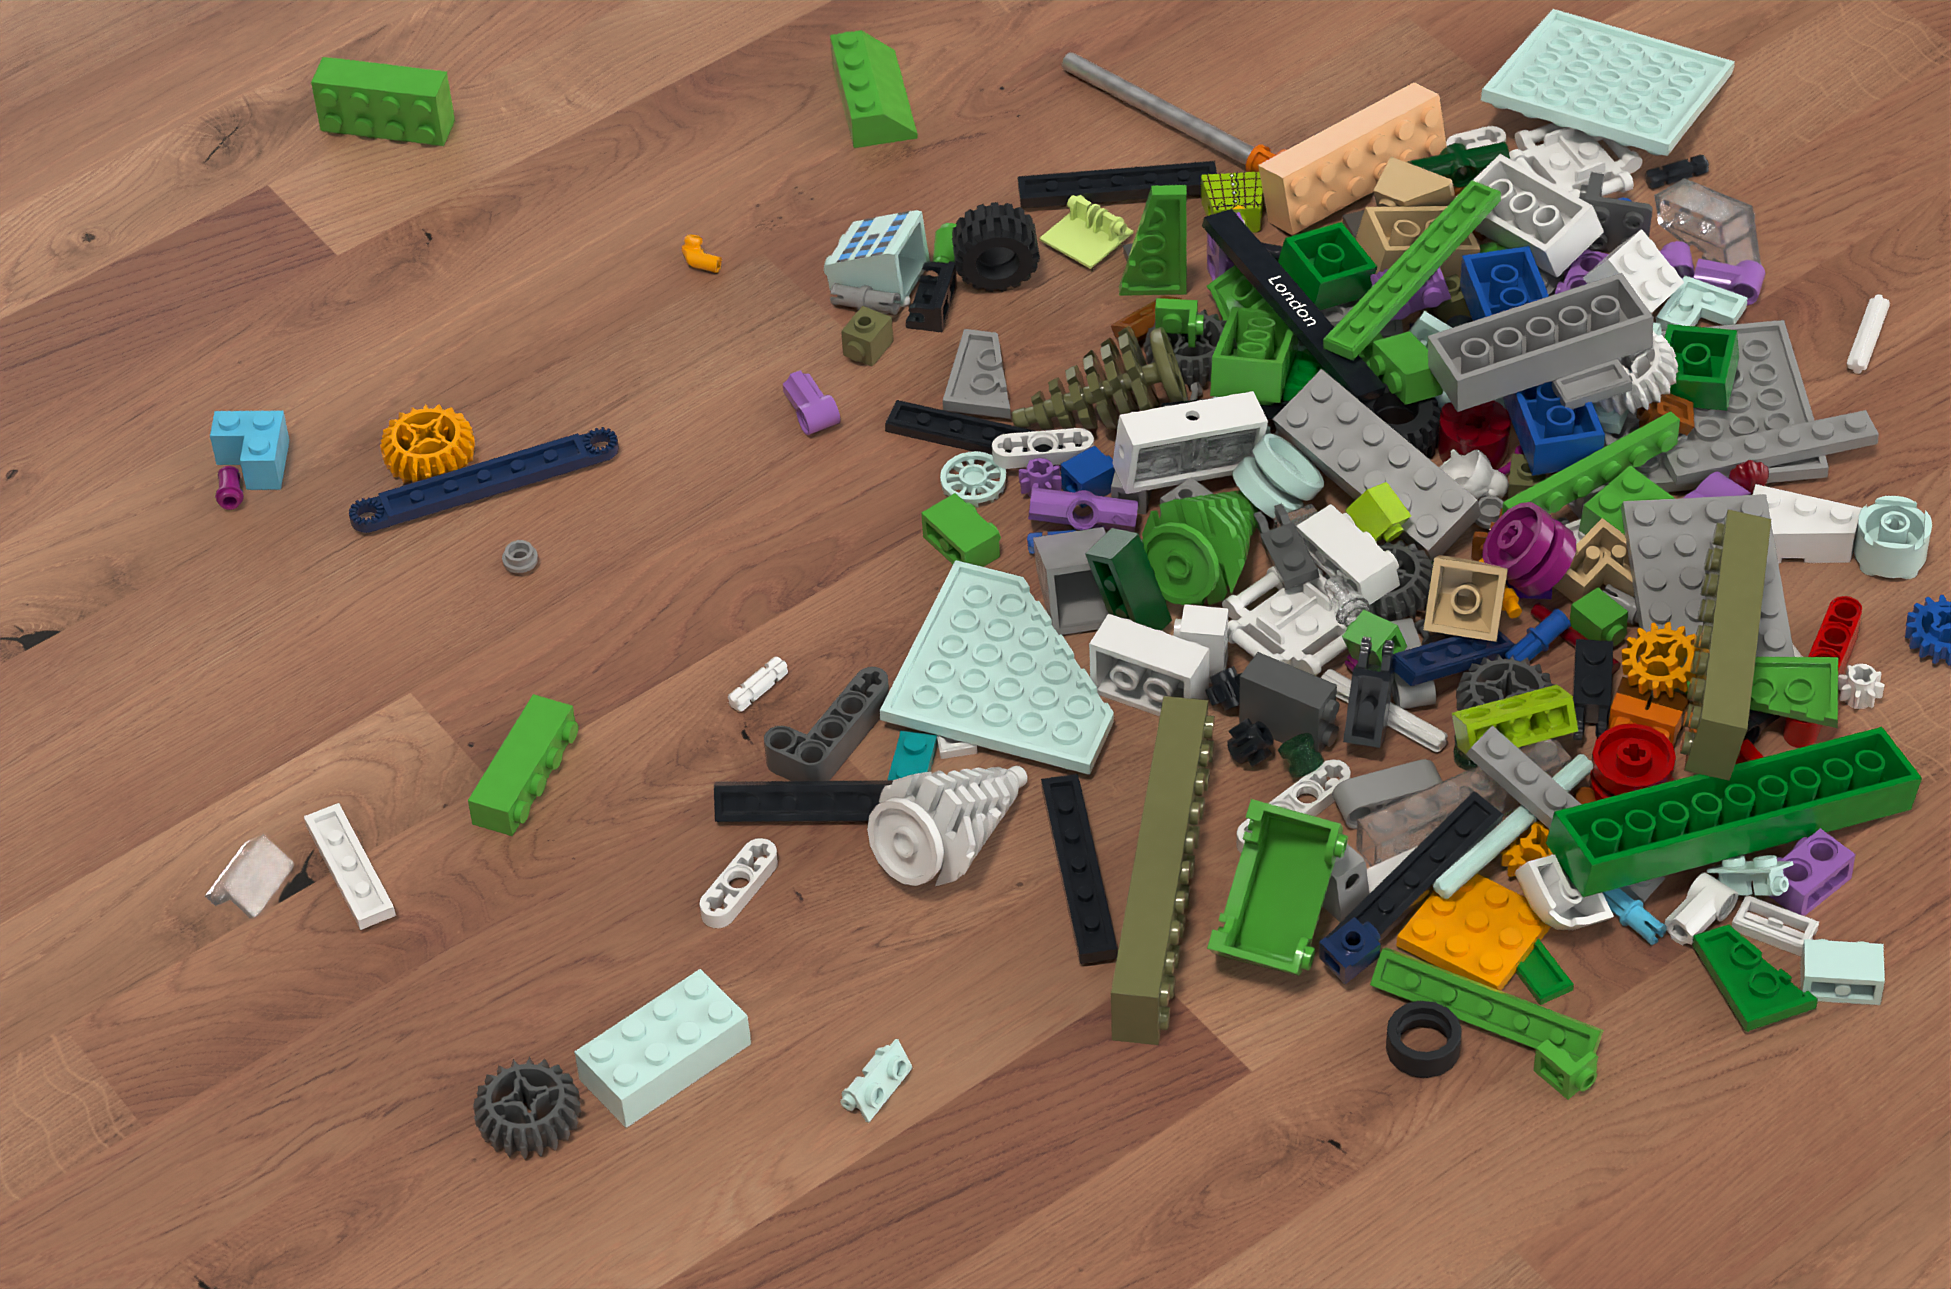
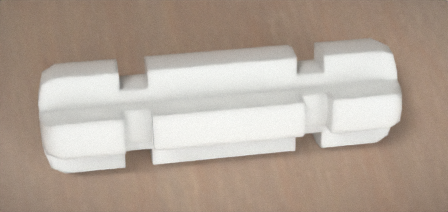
M773 657L765 664L766 669L761 667L741 684L742 689L737 687L728 695V703L731 708H734L737 712H742L751 705L750 700L754 702L775 685L774 680L778 682L788 673L786 662L782 661L779 657Z

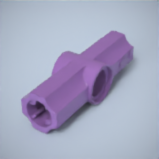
M1032 487L1028 519L1068 524L1079 530L1104 527L1106 530L1115 528L1134 532L1138 501L1096 496L1086 490L1073 493ZM1079 504H1087L1093 511L1090 515L1081 517L1073 509Z

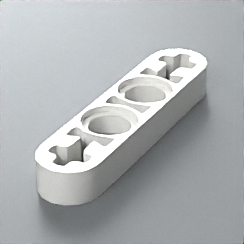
M1327 760L1268 804L1317 816L1335 802L1332 795L1333 790L1342 781L1350 779V769L1346 763L1340 760ZM1308 793L1314 795L1317 800L1312 803H1302L1297 797ZM1250 819L1244 821L1237 829L1236 845L1240 853H1242L1245 842L1242 839L1244 832L1252 833V831L1248 830Z

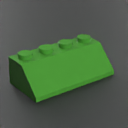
M862 30L830 35L832 66L853 148L918 139L895 50Z

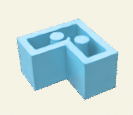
M214 411L210 439L216 465H241L246 490H281L290 441L284 411Z

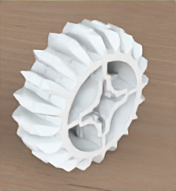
M1653 331L1652 348L1618 359L1632 381V391L1594 402L1597 407L1602 406L1607 413L1615 410L1619 415H1622L1626 410H1629L1632 414H1635L1637 408L1644 407L1648 410L1651 402L1660 403L1661 394H1670V385L1676 383L1678 363L1673 348L1670 347L1663 335L1658 336Z

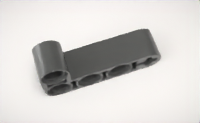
M867 667L859 671L807 735L784 725L770 728L764 735L766 765L768 769L774 774L790 781H830L880 719V709L889 693L888 675L886 672L878 667Z

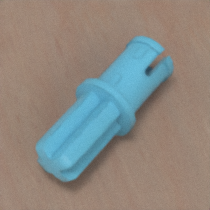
M1620 888L1603 892L1611 911L1620 918V924L1623 926L1629 925L1646 939L1650 945H1654L1659 941L1655 937L1656 934L1661 938L1664 936L1667 926L1643 908L1642 901L1639 899L1634 901Z

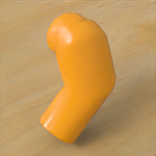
M687 235L684 238V245H682L681 251L688 265L718 273L721 268L722 258L704 253L703 248H701L702 238L700 236Z

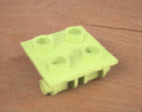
M1073 195L1067 202L1070 213L1039 239L1048 246L1092 269L1130 237L1134 231L1127 227L1124 219L1120 216H1114L1098 204L1091 205V202L1085 200V197L1081 195L1077 197Z

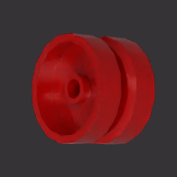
M1631 723L1620 724L1605 730L1595 741L1591 761L1593 762V769L1590 773L1589 787L1594 790L1597 801L1673 781L1676 763L1673 744L1663 733L1651 726Z

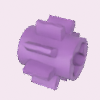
M1044 458L1029 460L1027 469H1019L1021 494L1028 493V496L1031 498L1032 487L1061 491L1062 477H1060V466H1053L1048 459Z

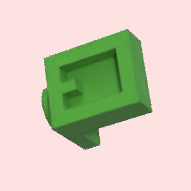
M1156 298L1155 329L1163 327L1166 333L1188 334V347L1195 348L1197 335H1203L1204 315L1198 314V300Z
M1546 1039L1536 1047L1534 1072L1568 1100L1578 1091H1586L1593 1085L1597 1078L1598 1056L1590 1051L1579 1061L1574 1062L1566 1050L1557 1048Z

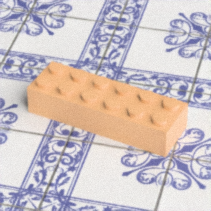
M1412 83L1259 164L1268 222L1294 235L1374 192L1373 190L1390 157L1407 162L1440 155L1447 145L1439 94L1416 83Z

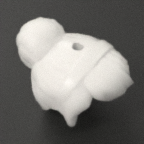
M1477 449L1466 455H1460L1455 450H1451V458L1439 467L1477 500L1486 496H1495L1501 499L1509 488L1507 477L1498 470L1493 469L1487 456Z

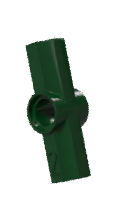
M1505 142L1467 149L1464 144L1454 143L1445 147L1440 155L1407 161V163L1452 180L1454 187L1460 188L1466 187L1500 154L1509 159L1510 155L1509 148Z

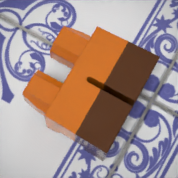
M1622 677L1610 708L1608 729L1620 724L1631 723L1651 726L1663 733L1674 747L1679 731L1684 728V717L1690 700H1687V695L1675 691L1674 697L1671 698L1667 695L1666 691H1661L1659 697L1654 698L1653 690L1650 689L1642 695L1639 693L1638 684L1630 686L1628 678Z

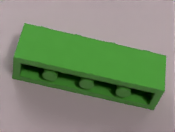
M532 695L468 799L473 825L513 836L520 823L526 822L530 813V806L537 796L540 797L543 794L547 778L552 770H556L559 767L563 752L568 743H573L576 739L578 723L575 722L572 705Z

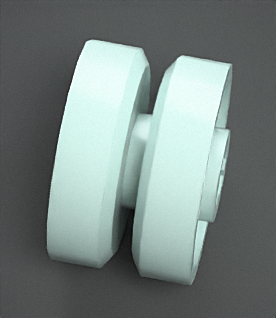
M1271 433L1265 434L1254 446V457H1245L1233 470L1232 476L1242 493L1261 511L1277 520L1274 506L1282 503L1292 522L1303 510L1304 504L1302 500H1312L1324 487V480L1315 465L1294 445L1280 436Z

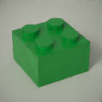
M1342 222L1285 238L1278 261L1320 311L1362 298L1371 289L1372 281L1370 276L1376 274L1377 265Z
M1667 324L1664 339L1673 348L1678 363L1676 383L1670 385V394L1693 402V408L1727 411L1739 361L1737 330Z

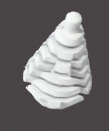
M1013 766L1009 769L1001 767L960 770V773L950 771L948 775L938 770L931 774L932 772H923L893 780L892 785L884 787L879 799L880 804L876 805L869 815L868 837L870 847L878 863L891 877L902 884L913 886L925 884L933 879L940 869L942 870L935 886L956 881L960 876L965 875L982 846L1018 796L1019 788L1027 783L1026 771L1020 766Z

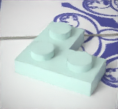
M1684 276L1682 278L1684 283L1670 296L1657 315L1656 323H1660L1661 329L1665 331L1667 324L1695 326L1701 317L1721 325H1734L1746 309L1748 297Z

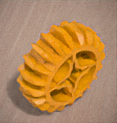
M425 404L424 408L419 410L411 407V411L408 414L399 412L398 420H389L388 428L383 429L380 444L384 464L387 469H390L393 477H400L403 483L411 480L414 483L467 467V464L473 461V451H475V438L469 422L466 421L462 413L456 414L452 407L443 410L440 404L435 408H429Z

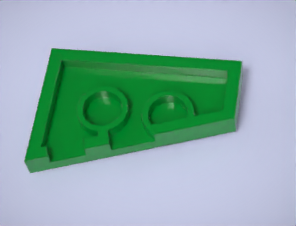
M1729 924L1693 936L1692 946L1745 1032L1817 1008L1818 998L1808 990L1806 992L1800 990L1791 982L1792 977L1782 968L1776 970L1762 958L1763 952Z

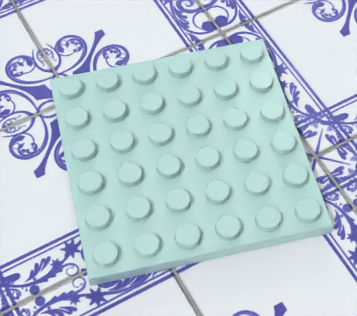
M1552 9L1484 86L1481 101L1490 103L1499 109H1510L1520 112L1529 118L1551 121L1559 127H1571L1581 130L1589 136H1601L1611 139L1622 146L1638 147L1652 155L1668 156L1731 76L1735 61Z

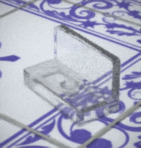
M262 834L243 844L205 897L215 906L231 900L249 918L257 917L292 870L294 863Z

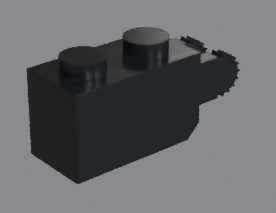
M1363 636L1359 660L1352 674L1343 742L1378 748L1384 743L1395 668H1392L1395 641H1385L1382 648L1381 666L1369 664V657L1372 652L1371 637Z
M1576 639L1572 696L1578 731L1573 733V740H1582L1585 728L1584 722L1597 723L1595 728V736L1597 738L1606 730L1611 706L1614 641Z

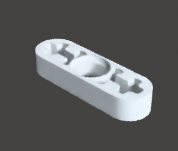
M1083 428L1003 434L995 438L992 443L993 461L997 466L1005 469L1027 467L1029 460L1036 458L1048 459L1053 465H1059L1093 447L1094 437L1090 431ZM1042 444L1052 447L1047 452H1038L1034 448ZM1075 444H1081V446L1075 447Z
M763 838L749 841L701 897V918L707 926L712 928L728 926L775 871L778 859L776 846L773 842ZM735 878H745L749 881L743 888H733L729 885ZM723 903H724V910L720 908Z

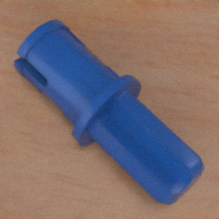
M1554 609L1535 628L1530 627L1526 630L1527 635L1506 652V659H1510L1514 655L1516 661L1521 662L1526 658L1530 661L1541 651L1546 652L1549 650V644L1571 627L1570 620L1562 611Z

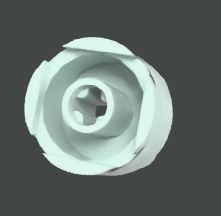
M1883 496L1877 498L1875 504L1869 507L1866 504L1859 514L1854 543V554L1860 563V570L1866 575H1878L1887 578L1912 579L1917 576L1918 570L1921 569L1926 561L1932 530V520L1927 511L1925 510L1924 514L1917 508L1916 502L1901 496Z

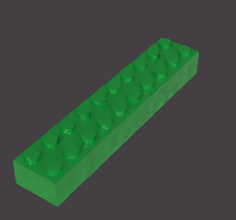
M1879 727L1736 764L1730 780L1697 774L1555 811L1546 845L1553 855L1555 854L1558 862L1582 897H1587L1800 840L1803 837H1810L1820 828L1825 832H1830L1911 810L1922 777L1884 728Z

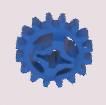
M1940 595L1938 602H1934L1930 597H1926L1924 606L1915 603L1913 612H1908L1905 638L1910 639V649L1920 648V658L1927 655L1933 656L1932 663L1937 664L1940 659H1945L1947 665L1951 666V602L1947 601L1944 595Z

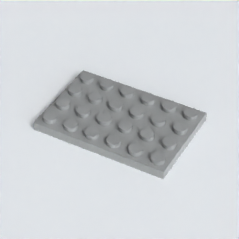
M1766 494L1623 501L1621 513L1640 628L1646 632L1651 631V623L1655 622L1658 629H1664L1666 622H1671L1672 630L1676 631L1680 626H1684L1686 636L1690 634L1696 635L1698 625L1703 626V622L1697 621L1701 600H1706V596H1702L1700 593L1704 575L1710 573V571L1704 570L1707 551L1716 547V545L1712 544L1716 523H1724L1728 509L1771 519ZM1771 524L1756 657H1795ZM1679 688L1674 689L1675 692L1686 695V692L1681 691Z

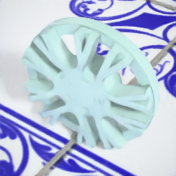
M984 452L962 453L951 458L942 468L940 475L944 495L948 496L956 493L966 503L969 502L975 505V507H979L978 503L986 501L993 503L994 499L997 500L1000 493L1003 494L1006 487V470L994 463L993 455ZM976 460L986 461L983 466L975 464ZM966 461L967 466L964 467L961 462ZM951 469H954L957 472H959V474H951L949 473V471ZM1000 478L999 481H992V479Z

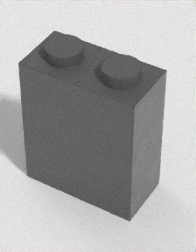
M1257 652L1240 675L1239 723L1247 718L1250 719L1252 724L1260 721L1270 730L1274 740L1318 758L1326 746H1332L1338 734L1339 728L1335 725L1340 705L1336 701L1337 685Z

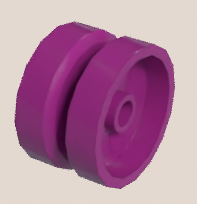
M1532 502L1519 503L1508 509L1493 525L1484 543L1482 558L1484 563L1507 568L1506 580L1518 591L1527 596H1536L1550 590L1563 578L1575 556L1577 540L1573 531L1561 522L1553 519L1549 513Z

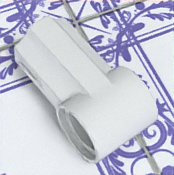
M1705 872L1700 874L1691 885L1686 899L1665 919V925L1671 935V939L1682 946L1684 944H1692L1694 935L1703 933L1716 919L1721 922L1728 917L1736 905L1738 892Z

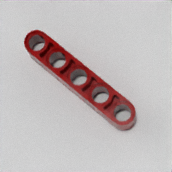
M1840 596L1831 601L1808 656L1838 657V676L1844 673L1858 638L1863 608L1857 599L1849 596ZM1786 717L1783 737L1789 745L1795 748L1813 745L1817 740L1822 725Z

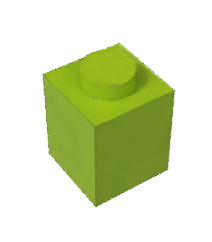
M1387 482L1367 489L1345 510L1355 525L1363 533L1365 531L1369 532L1376 542L1382 539L1386 543L1394 540L1404 531L1402 525L1412 517Z

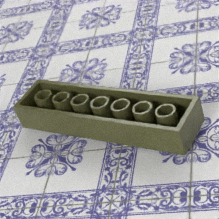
M1728 509L1724 523H1716L1712 544L1716 545V547L1707 551L1704 570L1710 571V573L1704 575L1700 595L1706 596V600H1701L1697 621L1703 622V626L1698 625L1694 647L1700 648V651H1695L1690 673L1696 674V678H1691L1687 693V700H1692L1693 705L1688 704L1683 723L1684 727L1690 728L1689 732H1684L1680 747V754L1686 755L1685 771L1730 780L1748 728L1772 519Z

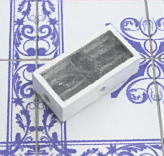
M1254 391L1119 415L1112 464L1126 494L1141 492L1145 489L1152 490L1179 485L1191 477L1196 481L1229 476L1233 474V470L1245 457H1254V446L1266 434L1268 420Z

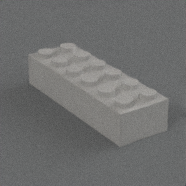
M1619 273L1429 335L1428 367L1457 412L1608 361L1650 349L1653 344V315L1623 273Z
M1322 369L1273 418L1278 435L1299 449L1321 472L1354 500L1367 489L1387 482L1412 515L1402 525L1404 531L1398 537L1408 545L1415 544L1419 551L1424 550L1431 564H1434L1436 556L1443 555L1481 516L1478 500Z

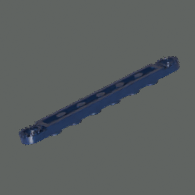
M601 427V430L595 428V431L590 430L589 433L582 435L577 433L378 493V496L373 498L368 497L366 500L361 498L362 501H355L356 504H352L351 508H349L351 526L359 532H374L608 461L615 457L619 451L617 435H615L614 431L611 432L609 428L607 430L604 427ZM598 442L608 443V445H605V448L601 447L602 449H600L599 447H597L596 449V447L593 446ZM366 512L375 513L374 516H371V519L368 517L367 520L365 518L361 520V517H359Z

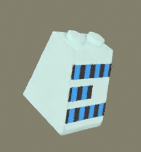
M907 211L853 222L846 234L840 237L838 246L833 254L828 256L825 261L824 273L828 278L829 289L831 290L835 283L858 288L867 285L871 286L873 290L899 293L901 300H894V303H900L903 306L906 296L910 295L920 276L924 273V270H922L923 264L930 261L922 211Z

